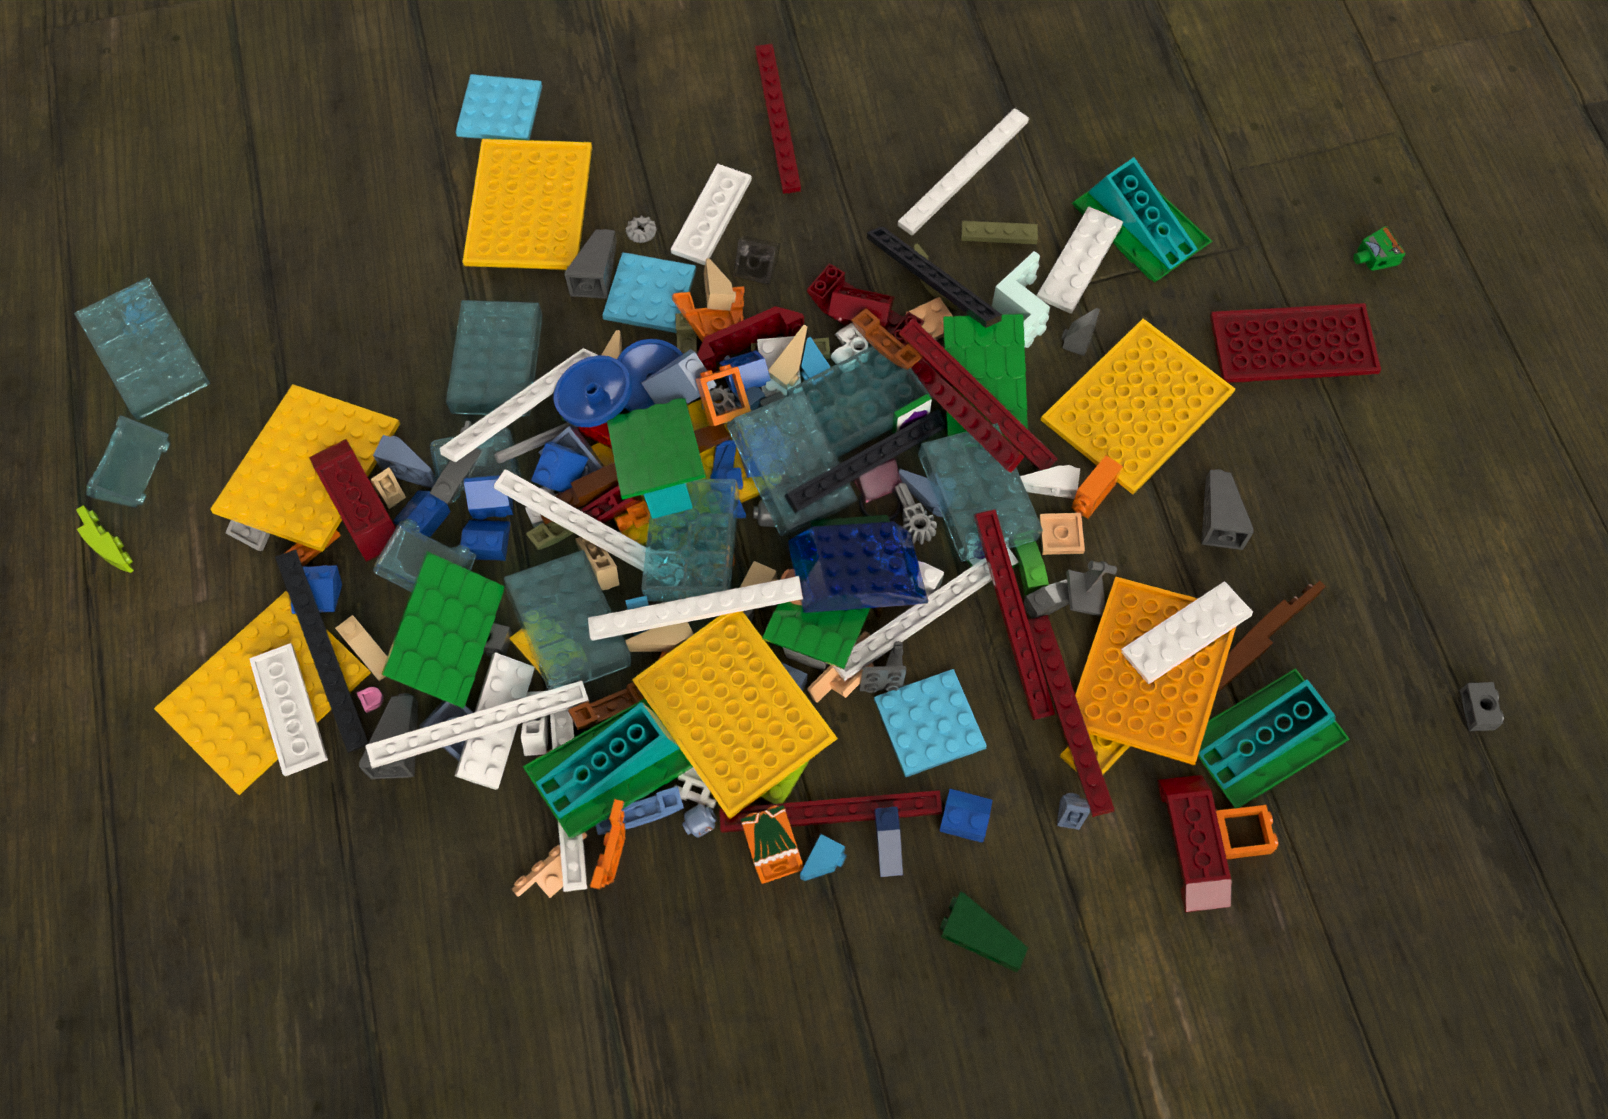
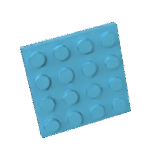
M471 74L456 128L457 136L529 141L542 88L541 81Z
M622 252L602 315L603 320L676 333V313L681 312L673 302L672 295L673 293L690 292L696 272V265Z
M954 669L906 685L897 691L892 690L874 697V702L905 778L981 751L987 747Z

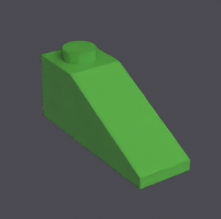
M1034 536L1013 538L1025 596L1049 585L1045 564Z

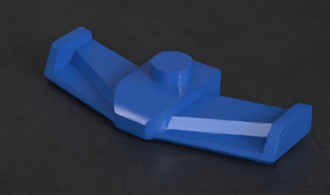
M727 440L716 445L713 470L710 476L711 487L715 492L725 519L746 518V513L736 490L743 488L741 468H733L737 440Z

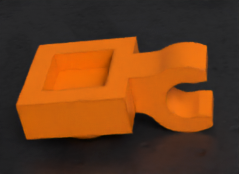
M645 500L627 508V515L616 519L620 532L627 530L632 524L635 528H639L654 521Z

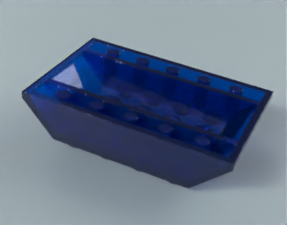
M895 522L815 526L788 541L795 577L799 576L803 595V599H801L803 613L928 604L929 602L911 534Z

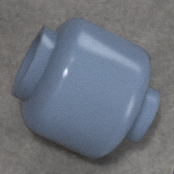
M699 804L685 812V822L682 825L687 834L692 833L695 837H701L715 828L717 818L710 806L706 807L703 804Z

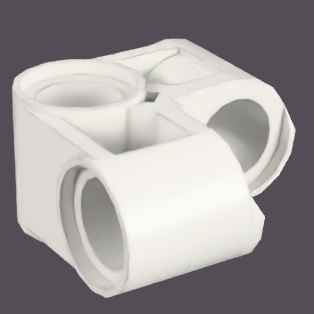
M852 323L835 333V336H837L843 346L832 353L831 359L843 373H846L867 358L868 342Z

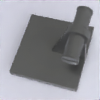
M1091 560L1088 563V569L1090 570L1085 573L1072 570L1066 571L1070 610L1102 617L1105 609L1102 576L1105 573L1116 574L1117 567L1108 565L1104 561L1095 562Z
M896 641L894 643V648L891 649L886 666L863 667L859 691H866L868 693L880 690L897 691L903 687L907 668L903 666L902 642Z

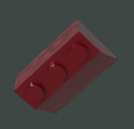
M838 285L832 292L829 315L833 316L835 320H852L866 308L880 320L882 327H886L895 296Z

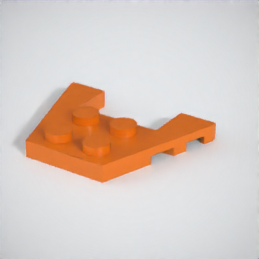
M744 286L732 288L736 292L735 303L731 304L730 311L707 308L695 309L690 292L673 293L672 295L673 302L702 342L704 337L743 321Z
M614 800L609 818L612 827L610 832H606L604 838L606 849L604 854L599 856L590 886L592 888L601 889V887L614 882L626 839L625 823H623L625 815L624 811H622L624 801Z

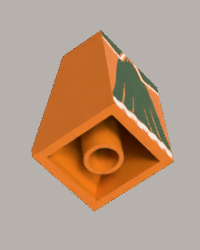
M784 805L771 806L767 811L750 813L741 819L754 865L762 884L803 870L804 866Z

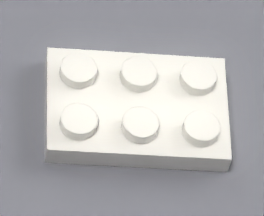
M795 336L757 339L758 352L765 358L768 370ZM800 369L798 374L799 380L793 387L789 386L787 390L773 379L766 382V385L762 386L765 398L779 391L782 392L784 397L801 396Z

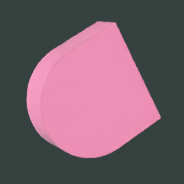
M368 687L357 693L366 713L377 709L383 703V694L376 687Z

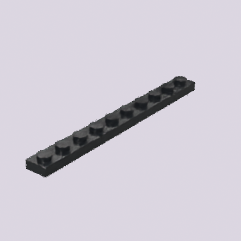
M883 226L867 232V239L985 328L1002 321L1001 313Z
M937 409L788 492L784 497L796 514L947 428V423Z
M295 549L276 556L275 559L346 750L350 753L363 748L369 742L299 555Z

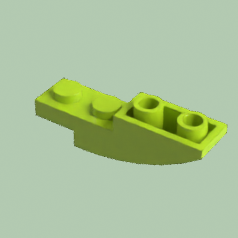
M84 505L76 509L84 523L77 530L86 543L111 565L129 573L133 572L134 570L130 565L133 561L129 554L121 549L124 545L119 537L116 536L114 538L101 525L97 524L99 518L93 510L89 511Z

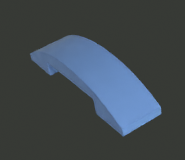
M678 786L657 792L656 796L634 802L622 809L625 815L623 820L625 829L661 819L683 809L684 806ZM609 818L596 824L598 835L611 831L612 824Z

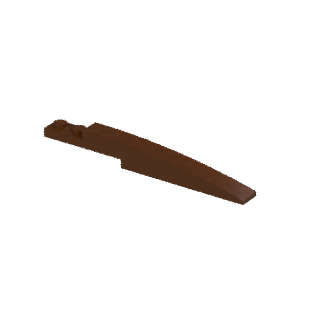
M723 423L716 426L709 425L694 431L700 453L731 438ZM615 462L571 482L572 488L554 497L576 509L600 498L619 485ZM541 515L545 525L552 522V520Z
M1318 581L1315 585L1310 583L1302 591L1303 595L1300 598L1296 595L1289 602L1284 599L1231 650L1225 663L1217 693L1271 647L1273 642L1269 639L1270 636L1320 595L1326 587L1321 581Z

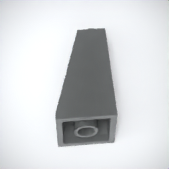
M596 229L567 268L565 278L570 296L608 299L617 244L615 231Z
M1220 469L1210 470L1205 481L1202 544L1243 550L1253 534V527L1232 474Z
M402 693L399 696L391 697L369 744L417 730L418 701L414 696ZM366 749L359 762V767L370 779L414 777L415 756L372 768Z

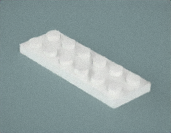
M717 164L671 248V254L705 265L706 258L710 259L752 180L751 175Z
M1088 207L1038 292L1037 297L1050 305L1072 314L1122 227L1123 221Z
M1224 581L1122 648L1121 653L1142 678L1150 684L1251 617L1253 611Z
M290 643L250 658L282 774L288 776L327 761L328 758L294 646Z
M495 652L492 655L475 712L525 698L535 667ZM517 725L467 739L455 776L495 790L498 789Z

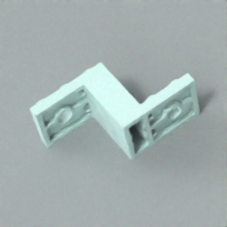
M1035 251L995 287L992 307L1002 315L1023 314L1026 348L1033 343L1037 335L1041 336L1045 332L1050 306L1025 288L1028 284L1031 285L1037 277L1036 271L1039 267L1040 255Z

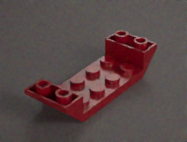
M830 263L807 289L814 302L828 316H830L829 309L832 292L836 287L842 285L855 288L845 282V272ZM891 310L889 322L883 328L906 346L908 343L899 335V332L912 319L921 326L924 324V321L909 311L902 317ZM849 319L844 321L836 320L844 326L852 323V320Z
M775 306L704 337L697 356L707 371L712 370V373L717 372L716 361L723 360L727 355L741 352L743 349L750 347L751 343H758L757 339L774 338L777 334H781L782 337L795 336L804 325V316L802 313Z
M347 439L309 457L366 562L404 543Z
M1202 775L1158 780L1161 801L1167 803L1184 887L1180 891L1185 913L1231 907V876L1210 787Z

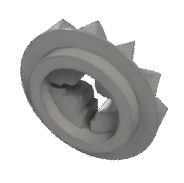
M642 215L640 218L634 217L632 221H628V226L626 227L628 237L638 243L651 240L656 234L655 222L649 217L644 218ZM638 225L644 227V232L638 229Z

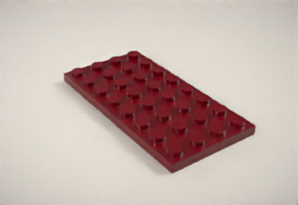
M1365 303L1211 312L1210 314L1221 376L1227 383L1379 374L1381 371Z

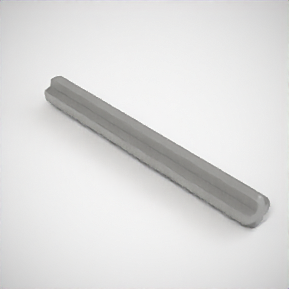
M567 422L495 453L494 457L497 463H503L551 442L568 426L573 425Z

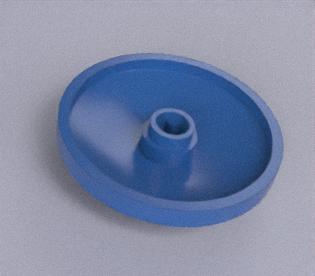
M645 339L631 344L619 355L617 360L626 367L632 379V393L624 407L626 410L631 412L636 409H647L655 405L641 382L683 355L677 347L663 340Z
M598 355L584 358L570 366L558 380L554 390L555 407L562 418L574 426L594 427L604 424L616 417L628 403L632 393L631 376L626 367L613 357Z

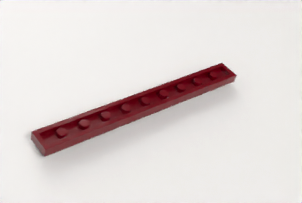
M773 44L755 46V52L783 194L800 192L801 185Z
M912 319L899 332V335L1039 471L1049 469L1058 460L919 323Z
M923 357L910 369H905L1008 472L1012 473L1024 456Z
M996 509L977 513L974 515L975 523L1032 720L1055 715Z
M1048 615L1030 619L1028 623L1086 801L1090 807L1091 815L1095 817L1114 812L1112 800Z
M940 790L747 806L731 819L722 808L719 809L722 833L744 831L741 819L750 813H761L767 811L769 807L784 805L790 826L794 827L875 820L874 809L897 806L899 818L942 814Z

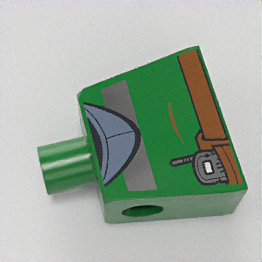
M1385 226L1363 239L1357 249L1358 253H1355L1353 258L1356 264L1359 265L1365 262L1368 268L1373 271L1400 265L1406 253L1389 228Z

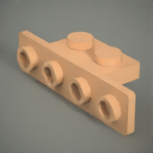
M866 631L858 637L855 646L869 637L870 634ZM870 663V664L867 665L866 667H874V666H873L872 663ZM830 665L807 690L815 702H819L831 689L846 698L860 684L862 670L844 681L834 667Z
M583 832L582 835L584 839L587 837V834ZM560 845L554 847L549 852L550 856L544 861L537 862L532 867L531 873L526 877H520L514 883L515 887L512 888V891L518 897L535 882L549 898L563 887Z

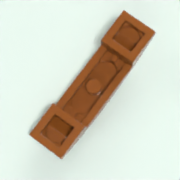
M866 308L852 319V323L862 336L878 352L894 364L908 370L922 358L909 344L904 346L880 325V320Z
M632 682L624 690L590 704L587 701L568 709V712L577 729H584L602 723L643 700L644 696L635 683Z

